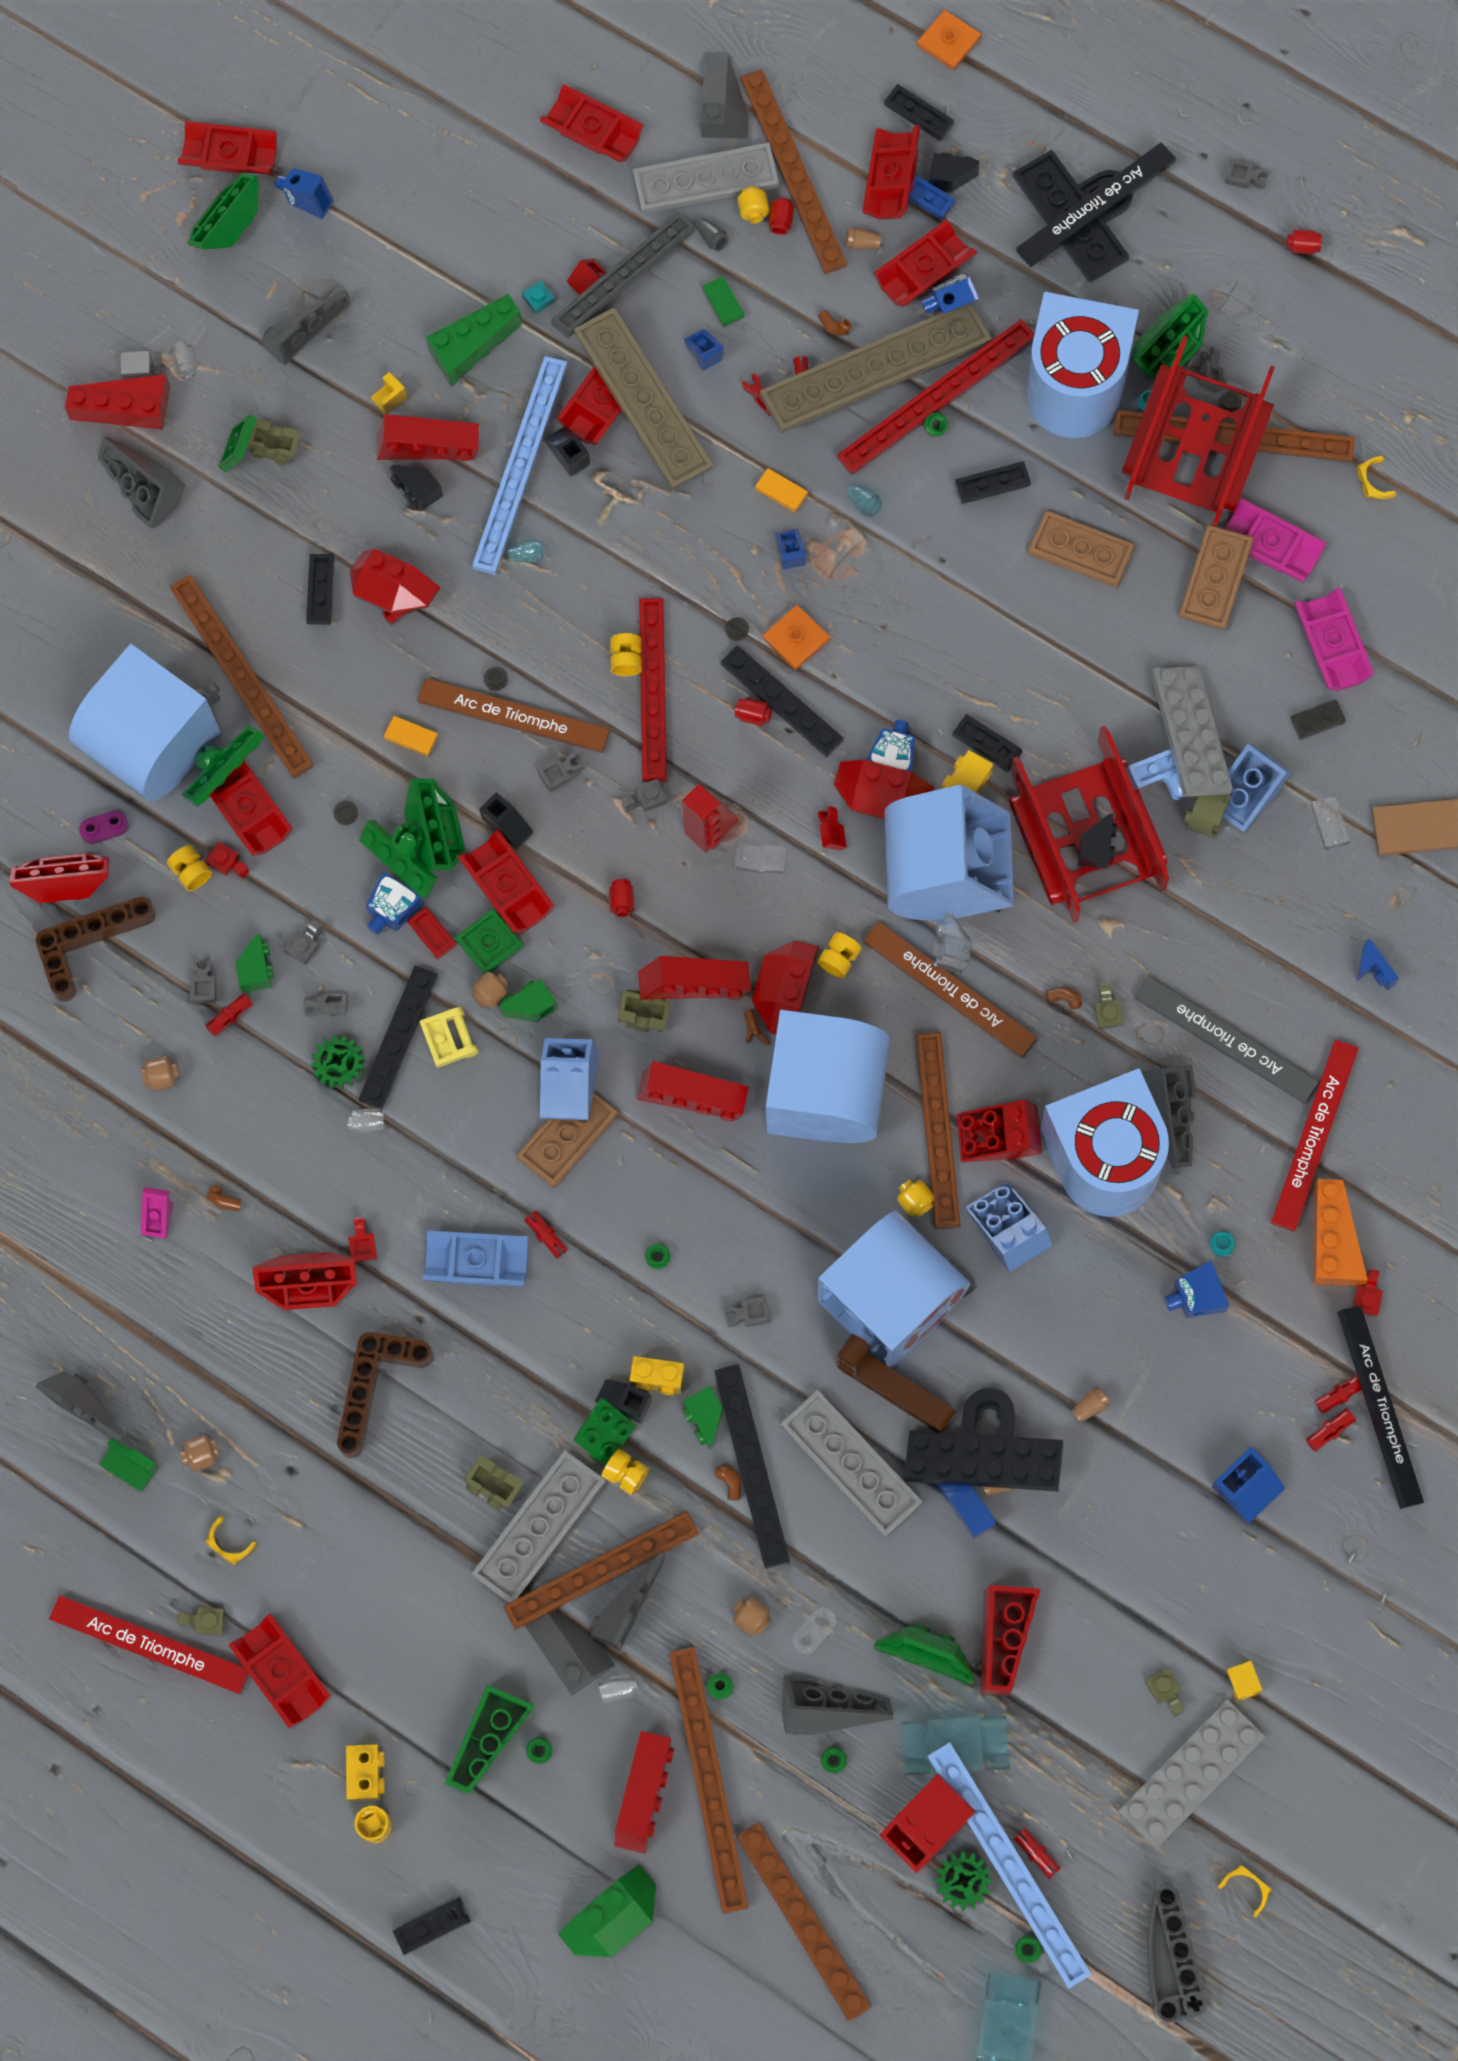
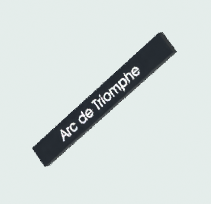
M1162 142L1016 247V252L1030 267H1033L1176 162V157Z
M1357 1306L1337 1311L1399 1508L1403 1509L1422 1504L1424 1500L1362 1307Z

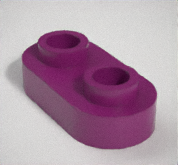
M114 810L85 819L80 824L79 833L85 842L96 844L123 835L127 831L129 823L122 812ZM114 819L119 820L116 825H112L111 821ZM89 827H95L93 832L87 831Z

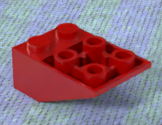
M1024 1099L957 1113L962 1163L1018 1159L1042 1154L1038 1106Z
M937 1774L888 1824L879 1836L917 1874L938 1855L976 1811Z

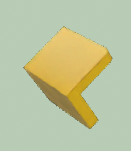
M390 372L382 377L384 386L371 396L372 402L384 414L391 412L407 398L405 387Z
M1252 1661L1227 1670L1234 1689L1232 1694L1235 1702L1255 1696L1263 1691Z

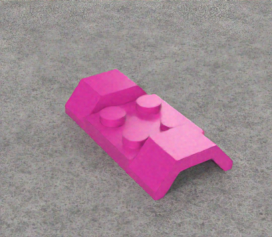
M1241 498L1225 528L1229 531L1254 537L1249 554L1250 558L1279 573L1283 572L1302 583L1309 577L1326 546V542Z
M1341 588L1335 589L1323 598L1310 602L1299 600L1294 603L1302 622L1303 631L1328 690L1340 691L1360 685L1374 675Z

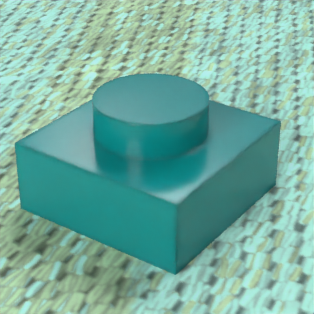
M542 281L522 292V297L535 314L555 302L554 297Z

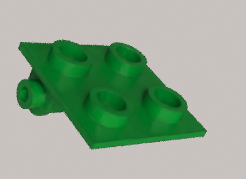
M601 1398L573 1441L586 1450L592 1459L600 1461L606 1466L613 1454L622 1448L636 1424L605 1399Z

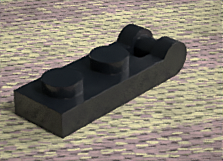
M965 714L952 733L953 737L996 763L1006 772L1010 771L1013 758H1019L1023 753L1017 745ZM1002 749L1008 752L1005 757L999 754Z
M456 1898L393 1930L403 1955L405 1956L472 1922L469 1915H465L462 1906L464 1904L461 1898ZM452 1911L456 1920L449 1923L445 1914Z

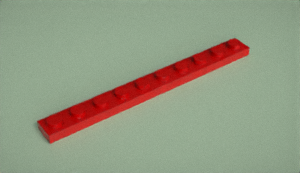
M1020 319L838 453L837 459L851 475L855 474L924 423L929 414L939 412L1031 344L1035 333Z

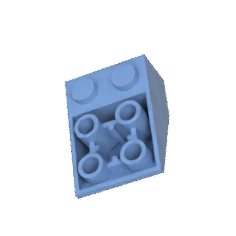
M545 1038L541 1057V1119L589 1120L600 1051L593 1039Z
M1008 1181L965 1207L998 1259L1009 1272L1052 1247L1046 1227Z

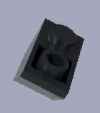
M934 153L928 182L943 192L951 193L978 176L980 160H975L972 157H956L948 153Z
M565 427L544 439V442L570 477L590 465L589 452L576 434Z
M402 465L390 467L392 473L390 479L397 489L401 488L405 492L404 497L411 507L415 505L420 512L443 496L441 485L428 469Z
M497 792L479 809L482 820L495 831L499 830L506 841L516 850L534 833L517 810Z
M1114 814L1106 815L1082 834L1078 866L1107 869L1109 861H1114L1115 846H1111V837L1116 838L1117 823H1113Z
M605 1379L595 1400V1403H598L603 1398L624 1416L642 1423L652 1402L651 1394L629 1384Z

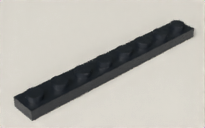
M737 1364L714 1370L764 1567L768 1569L788 1564L790 1559L740 1366Z

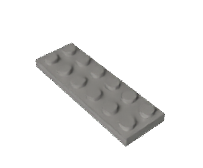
M770 143L633 169L642 214L739 196L743 189L751 186H756L763 191L779 188Z
M1200 667L1153 669L1151 677L1183 797L1230 794L1233 788Z
M819 1390L812 1394L780 1424L784 1431L884 1538L890 1535L923 1504V1501Z
M564 1450L471 1575L508 1603L520 1598L601 1490L606 1480Z
M1227 1699L1123 1805L1118 1813L1156 1850L1259 1745L1265 1736Z

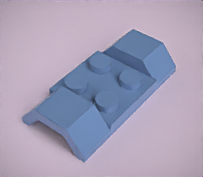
M427 1230V1252L423 1281L498 1287L499 1285L524 1287L528 1262V1236Z

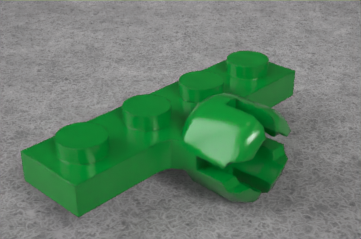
M248 725L226 748L221 749L212 744L201 747L205 751L203 753L198 751L195 761L196 766L201 769L202 773L181 795L186 801L197 807L204 803L214 789L222 785L226 777L242 764L243 759L250 752L258 748L260 742L265 738L259 730Z
M375 820L367 821L359 841L421 898L430 896L438 877L416 857V852L423 840L422 831L418 830L417 832V826L404 823L398 824L391 836Z

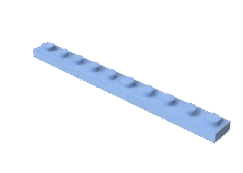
M544 356L472 565L474 570L492 575L497 573L568 367L566 361Z
M947 1743L928 1755L927 1757L936 1772L976 1811L967 1823L1067 1987L1071 1988L1092 1975L951 1743Z

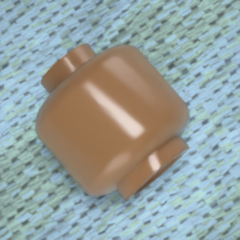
M487 972L473 983L471 995L482 1008L492 1009L508 996V991L505 987L509 984L500 973L495 975L492 972Z
M167 1056L149 1059L145 1062V1067H141L145 1087L149 1086L153 1091L174 1087L175 1078L180 1077L177 1063H172L171 1059Z
M206 1435L185 1440L183 1451L179 1452L183 1466L188 1465L193 1472L213 1467L216 1462L215 1459L219 1458L214 1439H209Z
M750 1597L746 1601L741 1598L732 1609L736 1613L733 1617V1623L749 1636L755 1633L759 1636L772 1620L769 1618V1608L755 1597Z

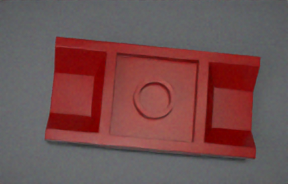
M565 84L562 85L558 99L548 115L542 116L540 119L541 123L560 132V135L599 155L602 153L619 163L627 161L638 144L643 129L642 123Z
M185 121L184 146L182 155L178 158L177 163L201 167L204 170L270 175L273 172L277 154V131Z
M915 125L910 132L890 133L881 128H876L862 209L864 214L883 220L899 219L906 213L910 192L913 190L919 153L917 149L920 134L919 125Z
M946 219L874 271V275L880 288L896 306L904 307L956 272L958 267L975 256L977 251L974 248H968L959 239L950 221Z
M593 367L557 419L563 427L576 434L584 443L597 445L622 410L596 368Z
M244 759L242 764L226 777L225 782L217 786L209 795L252 856L265 854L285 841L293 829Z
M499 830L495 831L486 843L471 853L458 856V859L472 876L474 882L514 934L527 931L545 919L554 908L552 901Z
M271 1613L246 1635L228 1644L289 1729L302 1723L322 1708L331 1698L329 1692Z

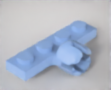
M1171 749L1125 768L1134 791L1155 782L1163 781L1174 800L1183 797Z

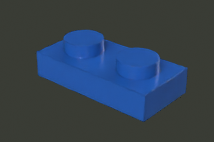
M916 175L909 201L938 219L943 220L955 204V198Z

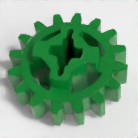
M333 1035L332 1042H329L326 1038L323 1039L325 1045L323 1047L316 1045L319 1053L311 1055L312 1059L316 1061L311 1063L312 1070H317L314 1072L315 1078H321L320 1082L323 1086L329 1082L330 1089H334L335 1085L339 1084L340 1089L344 1090L345 1083L352 1087L353 1078L361 1079L358 1071H365L364 1065L360 1064L366 1061L365 1056L360 1055L363 1052L361 1046L355 1048L356 1042L354 1039L347 1043V1038L344 1035L341 1041L337 1040L336 1035ZM328 1054L326 1061H324L322 1065L324 1056ZM339 1059L342 1064L338 1066L334 1061ZM354 1063L352 1070L349 1072L350 1064Z
M961 1852L960 1858H956L953 1853L950 1855L951 1862L943 1859L942 1864L945 1868H937L936 1870L941 1875V1878L934 1879V1883L941 1885L936 1890V1893H944L945 1896L942 1902L945 1903L950 1900L952 1902L951 1909H954L957 1904L960 1905L962 1911H965L967 1904L972 1909H975V1901L978 1900L983 1904L985 1900L981 1895L990 1894V1890L985 1887L992 1883V1879L985 1877L990 1872V1869L983 1870L984 1860L982 1859L978 1863L975 1862V1854H972L970 1858H966L965 1852ZM961 1863L969 1864L976 1870L970 1872L964 1869ZM952 1867L954 1872L953 1879L945 1883L946 1874ZM961 1874L964 1878L974 1876L967 1883V1888H964L962 1885L951 1886L959 1880V1875ZM981 1880L980 1889L974 1896L972 1887L975 1882ZM957 1891L963 1894L965 1899H958L952 1896L950 1892Z

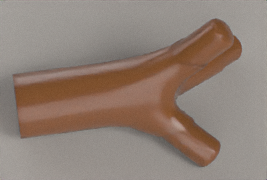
M746 1010L744 1016L748 1032L745 1042L749 1043L752 1035H754L765 1045H769L770 1041L764 1037L758 1027L754 1011Z

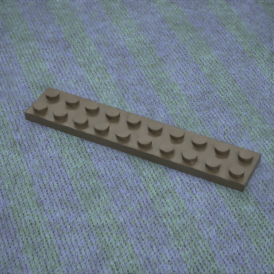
M970 302L760 390V396L782 434L982 348L992 341V338Z

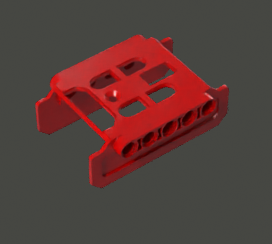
M1184 335L1172 368L1163 364L1160 366L1121 473L1131 476L1124 499H1130L1136 484L1215 512L1216 515L1212 526L1217 527L1223 509L1231 512L1236 510L1274 407V403L1263 399L1275 367L1270 366L1260 394H1254L1202 376L1179 366L1188 340V336ZM1187 375L1248 396L1244 408L1231 412L1188 397L1183 387ZM1182 402L1187 403L1191 407V414L1185 430L1169 425L1176 405ZM1208 414L1210 417L1209 421L1204 422L1202 415ZM1227 418L1234 420L1236 423V430L1230 446L1214 441L1221 421ZM1165 434L1181 440L1176 455L1170 462H1164L1159 458V450ZM1210 450L1226 456L1219 475L1214 478H1209L1204 473V466ZM1183 452L1201 457L1190 487L1173 481Z
M1105 726L1100 727L1098 744L1104 758L1099 764L1032 787L1020 759L1015 757L1012 760L1011 773L1017 786L1018 795L1009 797L1011 810L1050 904L1055 905L1063 902L1073 923L1079 921L1081 912L1080 902L1150 877L1156 880L1162 892L1166 890L1169 881L1166 868L1168 862L1163 846L1139 789L1134 791L1125 769L1128 763L1124 757L1120 758L1110 731ZM1078 788L1090 817L1072 822L1061 794ZM1097 797H1105L1109 801L1116 817L1113 819V823H1117V829H1121L1128 847L1126 853L1122 855L1115 854L1114 861H1109L1108 867L1126 861L1136 866L1140 877L1079 898L1074 887L1078 878L1103 868L1081 866L1079 870L1071 871L1065 866L1059 849L1074 844L1079 854L1082 834L1099 822L1093 807V801ZM1052 813L1062 815L1070 834L1054 839L1047 822V817Z

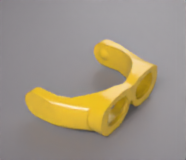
M1383 456L1373 457L1357 466V475L1359 480L1363 482L1362 488L1366 498L1384 500L1397 495L1395 490L1381 492L1375 489L1367 480V468L1373 464L1383 462Z
M221 1515L212 1525L205 1544L235 1566L237 1562L247 1557L255 1549L257 1543L253 1541L241 1553L222 1551L215 1542V1532L225 1519Z
M1240 1864L1238 1868L1225 1876L1218 1885V1888L1221 1890L1222 1887H1225L1226 1882L1233 1876L1244 1875L1253 1879L1258 1884L1262 1894L1261 1904L1254 1910L1252 1915L1256 1918L1265 1907L1272 1889Z

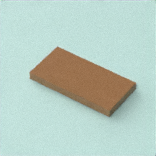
M1046 510L1030 545L1028 554L1117 588L1133 553L1135 544Z
M1207 525L1180 609V618L1221 630L1226 629L1254 537Z
M1458 799L1372 807L1378 856L1458 849Z
M593 1092L589 1120L547 1119L519 1151L516 1158L555 1189L617 1118L619 1112Z

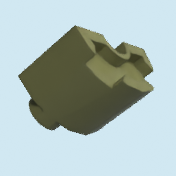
M257 419L248 442V447L251 449L250 455L258 459H263L264 457L271 459L279 465H287L288 460L294 457L301 431L288 427H275L271 422Z
M1232 792L1224 795L1193 796V799L1196 800L1193 809H1188L1184 822L1188 823L1187 829L1215 839Z
M634 989L623 990L617 1021H624L627 1028L637 1031L649 1032V1028L658 1030L659 1033L663 1032L666 1029L671 1002H667L665 999L640 1000V991Z
M481 1454L464 1480L467 1484L465 1490L477 1497L479 1494L488 1498L486 1503L499 1511L502 1506L505 1508L509 1507L524 1481L503 1470Z

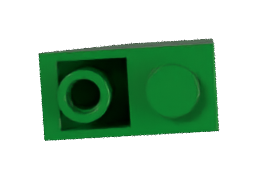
M261 934L254 936L235 963L242 993L272 988L271 979H275L273 966L267 963L266 956H270L268 941H263Z
M538 979L535 982L532 980L522 987V991L516 995L510 994L501 1001L499 1009L503 1017L538 1023L556 1011L558 1006L557 1001L541 979Z
M708 1386L683 1400L685 1408L681 1411L687 1422L691 1423L693 1421L698 1429L694 1433L700 1444L706 1443L707 1447L711 1449L714 1447L723 1408L711 1387Z

